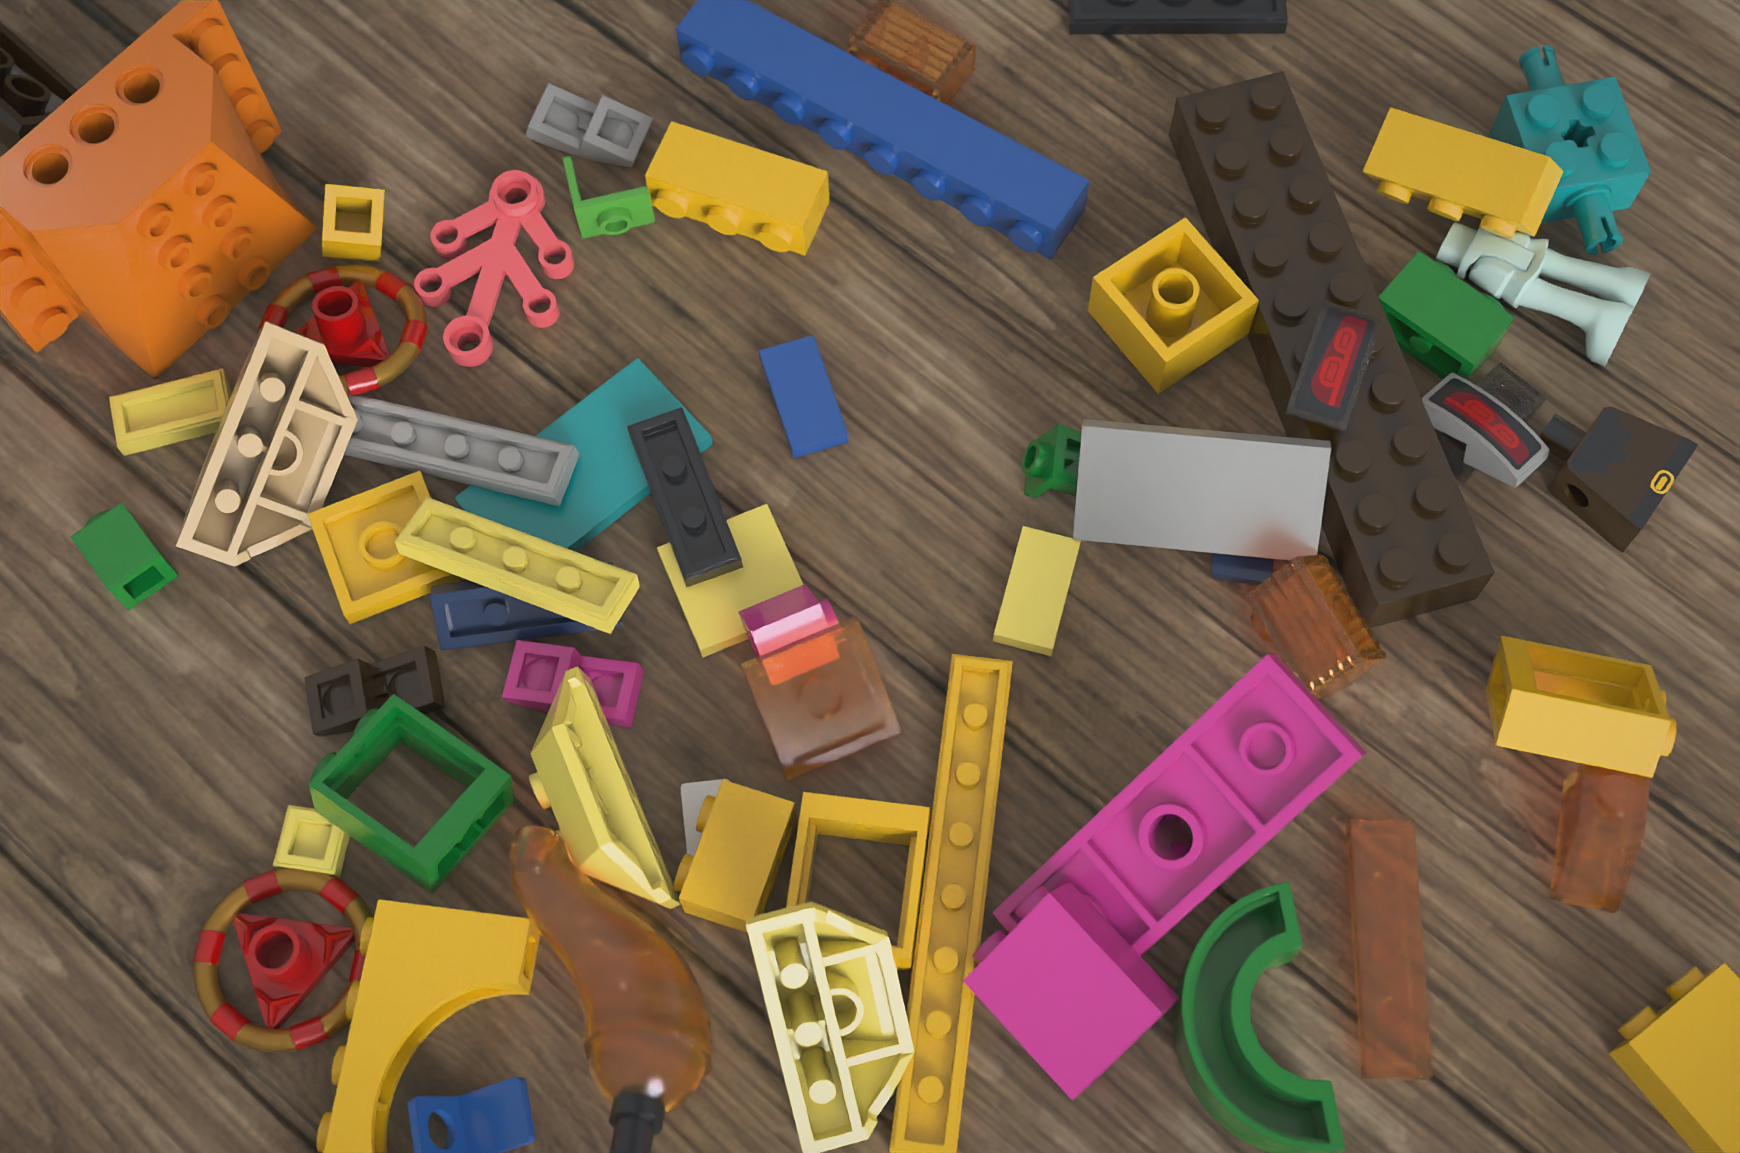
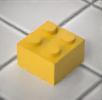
M1185 217L1095 275L1092 280L1088 312L1159 394L1248 335L1259 300Z

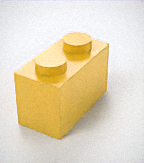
M722 780L717 796L707 795L700 809L696 831L701 832L702 836L695 855L686 853L676 874L674 890L681 892L678 899L684 912L748 933L745 919L764 914L798 819L795 802Z

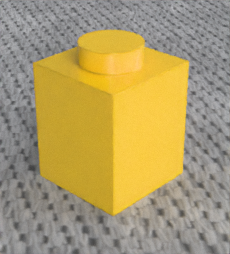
M325 184L322 257L380 262L385 190Z

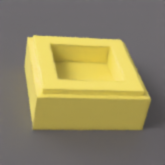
M288 805L273 866L276 869H300L325 873L340 878L350 836L317 813L314 808Z

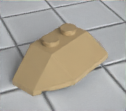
M268 321L264 322L241 369L198 476L176 542L177 547L236 567L250 560L253 556L277 547L313 529L307 514L323 507L358 421L323 343Z

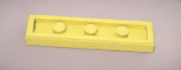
M429 497L423 500L394 541L401 555L609 634L613 631L640 587L638 576L635 573Z

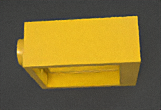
M1500 637L1485 689L1496 746L1653 778L1660 755L1668 756L1673 748L1676 736V720L1669 716L1666 707V693L1664 690H1660L1651 665L1512 637Z
M803 792L786 908L809 901L818 835L910 846L897 946L891 945L896 971L911 972L928 839L930 807Z

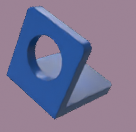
M512 1077L461 1096H417L408 1100L414 1153H503L533 1143L535 1140L527 1082L524 1077ZM432 1112L437 1113L443 1119L447 1128L448 1139L444 1149L437 1147L429 1135L428 1119Z

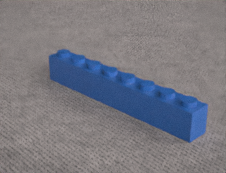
M698 0L676 27L681 61L699 76L709 75L727 85L738 97L747 101L755 100L774 110L776 115L786 123L802 125L820 135L829 146L837 150L846 149L865 159L877 172L884 175L893 174L913 185L925 198L933 201L941 200L961 211L970 222L978 226H989L1008 236L1017 247L1024 251H1036L1052 259L1085 211L1089 187L1088 179L748 0Z

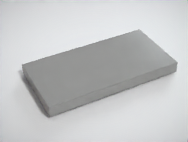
M1083 419L1073 539L1316 563L1331 454V441Z

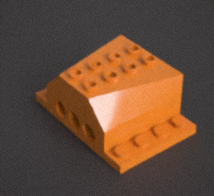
M181 0L0 157V315L18 337L35 353H38L50 341L59 338L66 331L68 325L78 316H81L156 380L206 332L222 324L233 307L251 291L263 286L270 277L271 272L319 229L278 183L260 153H263L271 146L274 139L282 132V129L218 0Z

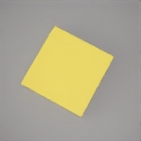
M768 504L726 520L742 559L743 568L686 588L670 542L657 547L661 562L702 658L748 640L738 611L804 585Z

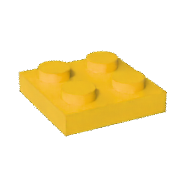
M420 470L307 514L343 615L349 624L429 594L432 586L457 583L463 580L462 577L399 554L394 541L426 497L432 498Z

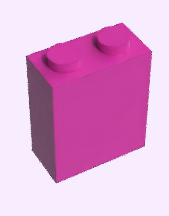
M1069 881L1050 892L1044 886H1041L1025 899L1015 911V914L1022 921L1007 936L1001 929L998 930L974 952L972 957L979 965L963 981L1073 1101L1091 1086L1180 998Z

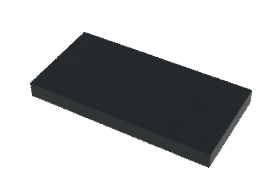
M1068 0L1069 35L1285 34L1288 24L1286 0Z

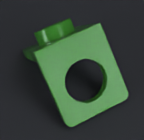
M571 155L562 157L582 239L602 234L619 235L625 233L630 228L651 224L655 221L647 187H639L582 200Z

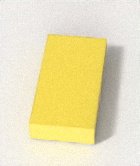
M224 369L109 397L117 448L126 456L216 433L232 394L230 380Z
M1025 526L1022 527L993 634V642L1052 656L1081 540H1074L1070 537Z

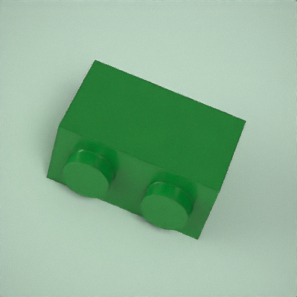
M1420 251L1415 254L1379 295V300L1400 349L1442 379L1453 372L1470 381L1501 344L1515 318L1504 310L1501 303L1494 297L1479 293L1456 277L1453 270L1446 264L1433 261Z

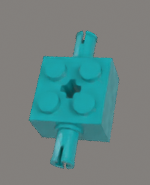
M1544 45L1542 51L1545 57L1542 59L1539 46L1534 47L1522 54L1518 62L1523 70L1530 91L1506 95L1489 135L1491 139L1551 157L1563 170V174L1540 224L1576 218L1585 243L1586 253L1597 255L1599 252L1597 248L1598 243L1601 253H1608L1623 243V236L1617 227L1612 211L1630 208L1651 173L1650 167L1616 77L1567 85L1556 60L1554 48Z

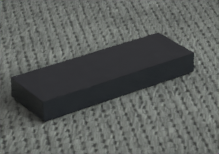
M683 407L627 426L630 439L686 588L743 568L742 559Z

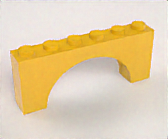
M378 899L374 918L368 917L361 932L360 952L362 956L366 957L361 980L352 983L347 996L346 1017L352 1021L346 1046L341 1045L337 1049L333 1060L331 1079L332 1084L337 1086L332 1112H326L319 1125L317 1134V1150L319 1153H387V1125L394 1092L407 1063L425 1038L444 1020L470 1004L501 995H529L541 935L540 930L530 918Z

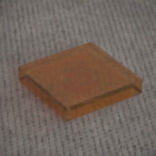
M855 616L740 664L787 780L901 732L860 621Z

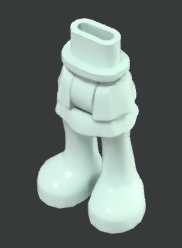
M1458 222L1453 223L1436 257L1437 260L1459 268L1457 277L1464 279L1469 270H1471L1469 279L1495 298L1500 299L1502 297L1514 308L1522 306L1549 313L1580 327L1586 333V357L1592 362L1604 367L1606 366L1651 273L1634 267L1616 268L1565 256L1548 248L1549 239H1530L1528 234L1515 232L1513 238L1509 239L1488 232L1481 227L1477 231ZM1539 276L1572 285L1600 299L1553 285L1540 279Z

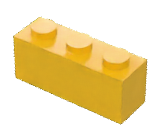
M1391 107L1363 169L1367 176L1379 184L1376 192L1386 198L1408 204L1410 197L1413 196L1428 201L1427 209L1439 216L1459 221L1464 213L1482 219L1479 225L1482 229L1509 239L1513 238L1515 231L1535 237L1563 174V170L1549 156Z
M671 121L645 174L652 206H655L662 213L673 218H683L685 216L707 223L712 229L725 235H735L737 233L758 240L767 248L777 252H787L789 250L806 256L830 202L828 171Z

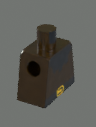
M1604 407L1587 432L1555 413L1539 436L1550 449V453L1566 462L1549 486L1551 494L1622 553L1643 529L1698 447V444L1690 439L1614 407Z

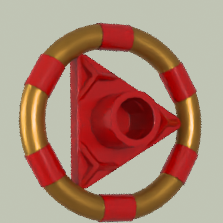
M363 265L331 266L310 272L285 287L266 307L258 328L259 334L265 321L284 328L289 313L302 301L315 294L316 296L312 301L314 316L299 327L295 333L323 343L332 363L368 367L338 376L347 397L379 389V387L386 385L402 374L421 353L428 331L425 307L411 285L389 271ZM365 287L377 289L398 303L404 311L406 323L398 347L391 355L388 352Z
M291 868L269 870L244 880L243 883L230 891L216 905L204 923L202 930H200L192 961L196 993L210 1022L234 1043L253 1050L274 1053L303 1050L330 1039L331 1036L345 1027L351 1021L346 1017L348 992L354 981L361 980L366 957L362 956L360 952L362 928L366 919L373 917L361 895L337 876ZM301 890L320 895L341 914L346 916L351 928L242 914V912L251 904L284 891ZM233 922L266 1027L252 1023L239 1010L227 1002L220 987L218 966L226 932ZM355 941L356 950L348 985L340 998L325 1013L293 1025L290 1028L280 1029Z

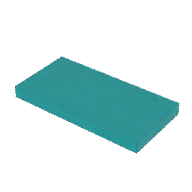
M637 358L536 435V437L575 445L580 454L560 507L472 485L454 499L461 510L577 552L651 493L630 439L627 426L683 407L700 454L713 445L712 437L641 360Z

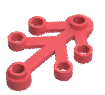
M511 170L502 173L493 182L489 192V201L454 220H443L435 224L430 233L434 249L442 258L453 260L438 268L422 270L414 280L415 291L422 303L428 307H439L449 300L453 286L480 272L467 314L452 320L446 326L443 334V341L451 359L461 366H479L489 358L493 351V339L488 327L505 274L522 298L523 309L531 325L538 328L549 327L557 321L560 314L555 295L551 291L543 289L515 247L520 227H522L539 249L538 259L541 269L547 277L562 279L567 277L574 269L575 262L570 246L564 241L557 239L541 215L545 205V194L540 182L524 171ZM515 198H525L520 203L510 204ZM496 224L491 239L464 253L467 248L468 237ZM447 235L458 236L452 243H440ZM554 255L565 256L561 263L550 264L547 262ZM437 282L442 284L435 292L424 291L426 286L431 283ZM537 304H550L549 309L543 313L532 312V309ZM469 342L480 343L475 349L462 351L464 345Z

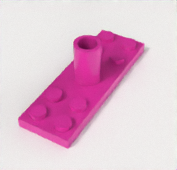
M1274 652L1269 653L994 910L992 914L1010 933L1022 921L1015 914L1016 909L1035 890L1044 886L1050 892L1070 881L1129 945L1142 956L1367 752ZM1182 818L1190 826L1193 837L1184 828Z

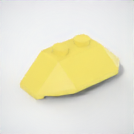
M578 666L565 672L530 753L537 772L529 775L535 796L543 809L552 807L560 827L559 830L552 832L557 852L566 867L574 864L577 871L588 877L672 909L681 905L677 891L674 890L673 881L590 678Z
M812 901L746 918L745 922L803 1153H819L869 1139L878 1122L876 1117L893 1094L915 1052L887 931Z

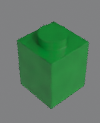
M123 502L111 510L97 513L87 521L84 528L70 536L105 587L128 611L179 576L142 524Z

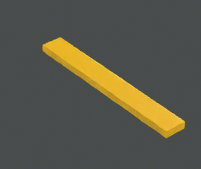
M952 654L907 1008V1020L915 1052L898 1082L889 1153L957 1152L975 995L963 980L978 966V962L972 955L980 947L1013 663V661L958 654Z

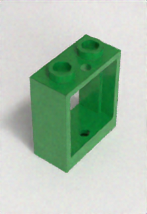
M395 694L380 709L373 708L360 719L354 730L353 737L338 753L331 752L318 763L312 773L311 781L308 783L317 813L432 895L514 803L512 777L509 773ZM400 742L467 788L415 847L409 845L347 800Z

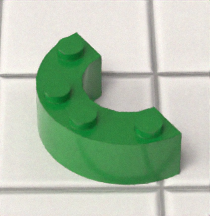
M1290 882L1274 884L1259 889L1228 907L1205 931L1187 960L1175 992L1180 999L1173 1005V1034L1178 1059L1185 1078L1204 1108L1218 1123L1244 1142L1268 1153H1342L1346 1149L1332 1082L1330 1080L1304 1079L1279 1067L1261 1048L1251 1024V993L1257 979L1266 970L1290 962L1303 947Z

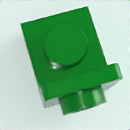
M1057 424L1039 438L1030 442L1024 452L1021 465L1022 472L1026 474L1024 495L1037 498L1049 489H1054L1076 497L1081 431Z

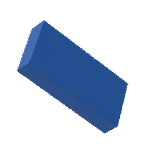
M814 335L759 350L760 362L793 459L848 443V432Z

